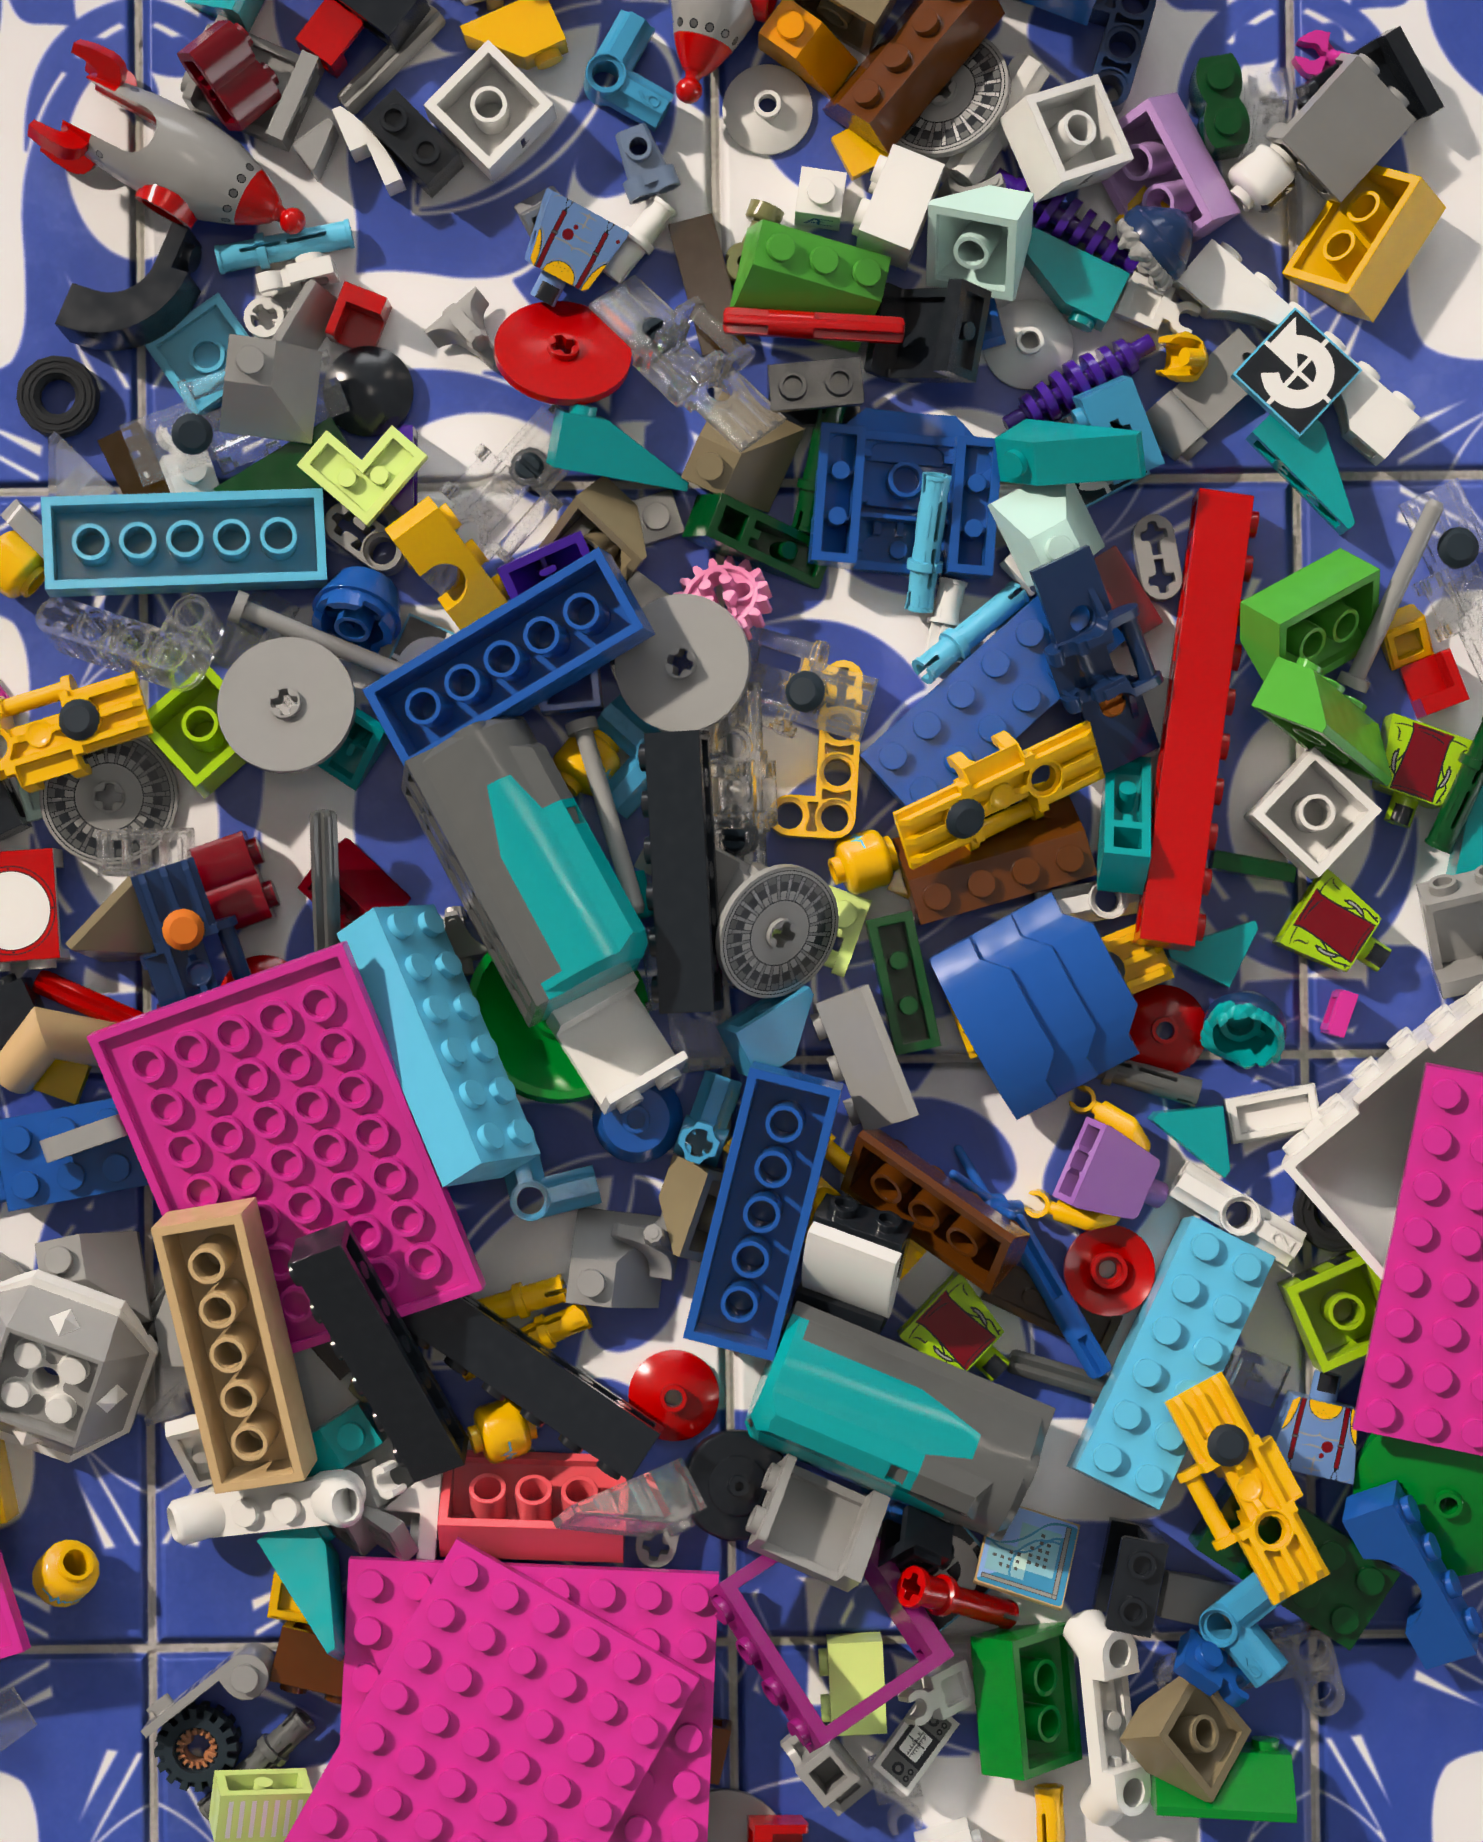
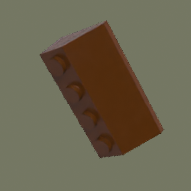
M914 0L822 110L830 118L849 128L886 153H889L892 145L901 139L1004 16L1005 12L998 0Z
M1069 795L1049 804L1050 809L1044 812L1043 817L1035 821L1028 818L985 839V841L980 843V847L975 850L969 851L964 845L914 870L908 865L900 837L891 839L897 853L899 868L916 926L1097 875L1085 829ZM1005 809L999 810V811H997V812H995V813H993V814H991V815L985 817V819L988 818V817H991V816H993V815H995V814H997V813H999V812H1001V811H1003V810H1005Z
M880 1129L862 1130L857 1135L840 1189L864 1206L879 1211H891L899 1215L900 1218L914 1222L911 1240L990 1295L1020 1261L1030 1234L1023 1230L1017 1222L1006 1218L983 1202L977 1194L966 1190L950 1179L940 1168L930 1165L910 1151L903 1142L893 1139Z

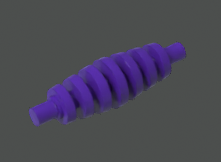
M1001 167L995 174H1002L1006 188L1030 192L1024 176L1023 178H1016ZM1068 193L1053 197L1052 200L1046 199L1037 203L1033 201V215L1037 213L1041 216L1035 228L1044 232L1051 222L1056 226L1051 234L1052 236L1061 239L1066 232L1071 235L1068 244L1077 248L1081 242L1087 246L1084 250L1091 255L1097 252L1102 256L1101 260L1111 265L1115 264L1132 275L1139 261L1130 260L1128 250L1118 249L1120 239L1117 234L1113 240L1106 237L1111 225L1104 220L1098 230L1091 227L1097 216V213L1091 208L1082 220L1076 217L1083 205V201L1075 197L1067 210L1060 206Z
M1149 334L1132 343H1127L1121 338L1112 342L1115 353H1112L1105 345L1095 350L1099 362L1090 353L1079 356L1081 369L1073 360H1069L1062 365L1067 381L1058 370H1055L1048 375L1051 390L1043 381L1033 386L1036 398L1033 399L1028 392L1018 398L1020 403L1018 409L1002 418L1005 428L1009 430L1025 419L1045 421L1043 418L1044 414H1046L1050 421H1058L1062 419L1060 405L1067 414L1071 415V410L1076 409L1073 396L1108 382L1107 378L1110 381L1124 375L1122 369L1130 376L1139 371L1138 363L1140 359L1156 350L1154 341Z

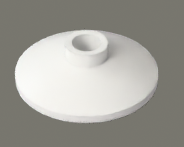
M763 64L748 68L734 78L726 90L722 113L729 135L740 147L754 154L769 156L781 154L792 149L804 138L811 124L813 106L809 90L799 76L785 67ZM763 99H772L776 103V108L771 112L762 111L759 103Z
M1034 299L1017 300L998 310L1006 344L983 350L985 361L991 372L1004 384L1020 390H1033V386L1040 381H1043L1047 386L1050 385L1048 375L1055 370L1063 374L1062 365L1071 360L1073 354V334L1066 318L1052 305ZM1025 334L1034 335L1038 340V345L1033 349L1025 348L1021 342L1022 336Z

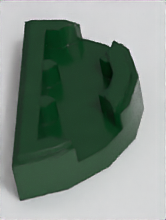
M1219 850L1210 852L1208 868L1218 872L1292 883L1295 882L1297 869L1294 864Z

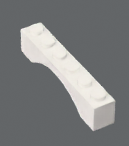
M1213 239L1203 248L1172 286L1176 288L1174 294L1181 300L1194 302L1202 308L1199 315L1204 319L1229 320L1254 326L1267 333H1271L1295 307L1310 321L1312 320L1310 314L1295 302L1288 304L1275 293L1277 287L1267 276L1260 272L1253 274L1241 264L1243 259L1232 246L1224 242L1219 245ZM1328 331L1324 333L1343 352L1346 350V346L1338 337ZM1360 361L1355 363L1363 370L1332 403L1338 416L1341 437L1373 465L1377 466L1386 459L1421 417L1414 412L1415 405L1408 397L1398 391L1390 392L1379 382L1381 377L1378 372L1369 364Z

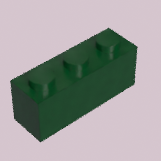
M912 910L866 920L865 925L885 1017L896 1056L942 1046Z

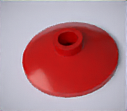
M1155 985L1135 993L1133 996L1138 1006L1129 1033L1140 1054L1130 1058V1060L1174 1073H1179L1189 1068L1204 1050V1047L1201 1045L1200 1034L1203 1029L1205 1013L1201 1005L1191 994L1171 985ZM1164 1021L1170 1023L1173 1029L1172 1035L1167 1039H1161L1156 1032L1157 1026Z
M1113 1225L1081 1233L1072 1242L1066 1253L1063 1275L1067 1289L1082 1308L1100 1316H1119L1134 1310L1147 1298L1155 1279V1263L1150 1248L1138 1234L1128 1228ZM1104 1261H1112L1115 1265L1114 1274L1107 1278L1102 1277L1099 1273L1100 1264Z
M665 1350L655 1353L640 1364L631 1379L628 1398L629 1404L665 1427L658 1439L682 1441L698 1435L711 1423L719 1404V1386L712 1369L700 1357L683 1350ZM669 1390H677L682 1394L683 1399L680 1404L671 1406L665 1401V1394Z

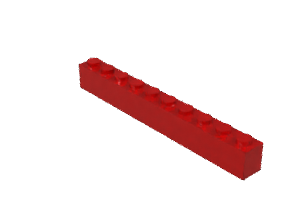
M1199 488L1192 500L1151 806V860L1143 895H1139L1133 944L1188 952L1195 947L1196 941L1202 942L1204 938L1206 914L1200 913L1202 895H1209L1212 883V869L1205 867L1208 850L1214 851L1218 837V823L1211 822L1214 805L1220 806L1224 791V778H1217L1219 761H1226L1230 745V734L1223 733L1225 715L1232 716L1236 700V689L1229 688L1231 671H1238L1242 654V644L1235 643L1237 626L1240 627V602L1245 600L1241 599L1243 582L1249 583L1254 562L1253 555H1247L1249 538L1254 539L1256 537L1259 524V511H1253L1254 496Z

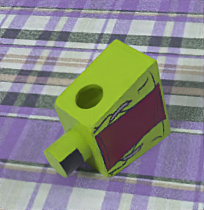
M1392 713L1384 716L1381 726V736L1392 780L1388 786L1372 781V789L1392 796L1384 820L1401 827L1410 828L1418 805L1428 809H1436L1442 806L1462 763L1458 761L1461 753L1467 754L1472 740Z
M1328 869L1319 878H1314L1272 941L1278 947L1337 972H1348L1356 959L1377 972L1384 965L1392 950L1371 936L1382 918Z
M955 1270L897 1330L899 1337L918 1351L965 1371H968L974 1365L990 1381L997 1379L1010 1364V1361L993 1346L1002 1336L1004 1330L967 1280Z

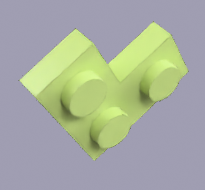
M391 425L362 460L326 430L299 461L297 466L367 527H370L427 461L428 456Z

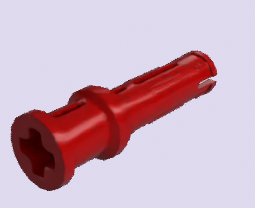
M910 1566L902 1572L898 1579L896 1588L899 1603L907 1608L925 1607L932 1615L940 1617L954 1613L1007 1630L1012 1628L1017 1621L1003 1617L1004 1614L1019 1617V1607L1015 1601L961 1587L949 1575L939 1574L932 1576L922 1567Z

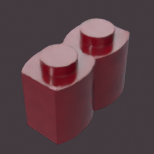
M230 20L215 22L181 49L177 55L191 79L204 93L209 105L229 131H243L280 101L281 94L277 88L279 80L275 72L266 63H259L256 60L251 49L253 41L249 33L238 23L233 24Z
M239 831L190 849L215 920L236 915L238 924L234 926L236 931L276 917L274 907L280 906V900L273 881L268 880L264 882L259 864L264 863L265 858L256 837L249 839L246 831Z

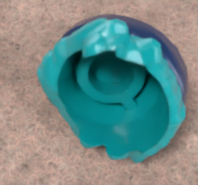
M1245 990L1227 994L1214 1000L1208 1007L1200 1034L1201 1045L1214 1055L1234 1062L1244 1069H1250L1256 1064L1264 1068L1272 1062L1278 1063L1281 1060L1286 1039V1019L1281 1009L1261 993Z

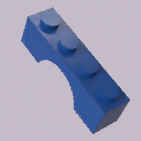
M1398 1480L1347 1496L1342 1523L1362 1558L1382 1560L1397 1565L1412 1576L1421 1590V1596L1409 1607L1405 1634L1424 1668L1428 1670L1476 1655L1479 1634L1483 1632L1480 1616L1473 1606H1467L1462 1597V1587L1455 1571L1452 1569L1447 1570L1443 1563L1437 1538L1432 1532L1427 1533L1420 1521V1511L1413 1496L1410 1494L1405 1495Z

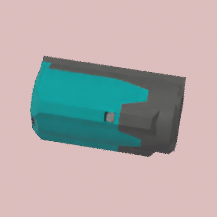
M502 716L472 723L460 729L436 747L405 761L401 790L529 1028L548 1019L552 1011L637 970L648 945L645 928L546 746L536 740L523 716Z
M796 1301L785 1316L773 1361L767 1360L749 1406L745 1425L750 1438L760 1445L784 1455L791 1454L797 1457V1460L868 1490L878 1491L907 1506L910 1505L946 1522L963 1526L1000 1542L1017 1514L1033 1481L1039 1465L1043 1443L1056 1408L805 1303Z

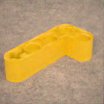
M836 661L829 665L824 672L822 681L826 694L824 701L820 705L815 796L790 794L783 795L773 802L768 814L769 824L773 831L780 836L801 839L838 840L847 836L854 827L857 806L864 678L860 668L851 661ZM840 671L847 672L848 680L855 681L856 686L848 687L845 704L854 702L855 710L845 706L827 707V701L837 703L838 687L830 684V679H837ZM843 716L850 720L853 732L849 738L836 740L829 735L827 723L833 717ZM839 761L847 765L850 770V778L847 783L835 786L827 782L824 769L829 763ZM784 804L797 806L802 813L801 823L792 829L780 826L776 820V811L780 806ZM833 806L844 810L848 820L846 827L837 832L826 829L821 819L824 810Z

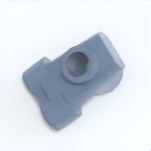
M646 123L630 127L615 135L627 180L622 185L630 204L641 203L654 195L667 193L681 185L674 165L666 164ZM635 145L647 146L646 152L642 155H634L630 148Z

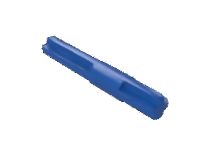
M1016 1214L1013 1220L1030 1234L1020 1259L1088 1377L1092 1379L1102 1377L1112 1369L1108 1358L1025 1216Z

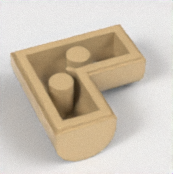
M34 1006L0 1051V1085L17 1094L28 1093L34 1088L55 1059L99 1067L87 1036L94 1031L116 1023Z

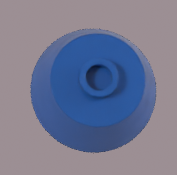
M360 566L344 568L314 597L312 604L314 612L312 626L316 629L377 654L381 647L388 644L391 645L392 641L400 634L401 615L397 587L387 576L376 570Z
M656 1085L641 1093L644 1099L639 1104L621 1114L616 1108L604 1115L595 1101L592 1111V1124L594 1133L602 1147L617 1159L630 1163L653 1161L667 1153L676 1143L683 1124L681 1102L671 1086L660 1091Z

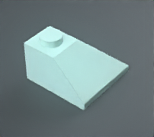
M988 185L932 199L928 204L926 285L947 288L949 279H964L991 291L992 298L1014 301L1032 235L1034 193Z
M1075 483L1045 486L1024 485L987 505L1027 587L1034 586L1029 571L1085 545L1090 546L1093 555L1105 547Z

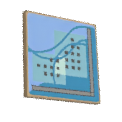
M1020 1506L1000 1542L983 1536L973 1583L1061 1611L1080 1525Z

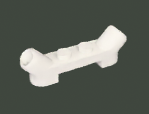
M347 1469L320 1471L312 1477H306L305 1481L215 1494L214 1488L211 1486L203 1492L172 1500L167 1508L168 1524L173 1539L183 1546L209 1538L325 1525L347 1528L357 1523L363 1515L366 1487L358 1474Z
M1090 1609L1073 1615L1065 1624L1063 1631L1064 1638L1079 1659L1091 1783L1081 1798L1080 1806L1082 1812L1092 1823L1099 1826H1112L1119 1822L1124 1815L1138 1816L1143 1813L1151 1798L1150 1774L1143 1769L1119 1740L1132 1718L1128 1675L1139 1673L1140 1670L1137 1646L1132 1635L1108 1630L1104 1625L1105 1616L1102 1611Z

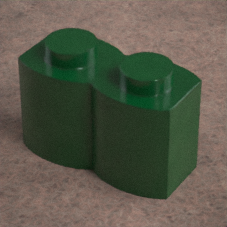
M1232 53L1200 58L1189 81L1190 103L1194 112L1199 117L1197 131L1213 161L1239 157L1250 135L1248 111L1239 98L1242 91V73Z

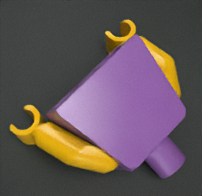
M1085 1085L1078 1086L1077 1089L1090 1096L1091 1103L1087 1107L1081 1108L1072 1101H1069V1106L1078 1114L1091 1112L1095 1115L1094 1119L1086 1116L1052 1194L1053 1197L1059 1200L1057 1202L1052 1201L1050 1195L1042 1189L1031 1190L1029 1194L1040 1196L1044 1199L1045 1208L1041 1211H1035L1025 1207V1212L1032 1218H1040L1045 1214L1053 1215L1054 1221L1090 1231L1113 1226L1121 1217L1131 1220L1136 1219L1143 1204L1160 1208L1168 1197L1169 1187L1165 1182L1155 1179L1160 1167V1160L1149 1153L1151 1142L1138 1120L1108 1101L1103 1103L1097 1101L1096 1095L1090 1087Z

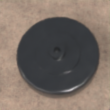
M743 1429L721 1430L703 1438L688 1454L680 1474V1496L688 1516L700 1529L716 1538L726 1541L749 1540L752 1533L746 1531L748 1519L756 1505L762 1506L767 1490L761 1488L764 1476L772 1462L775 1464L780 1462L784 1458L780 1452L756 1443L750 1438L748 1431Z

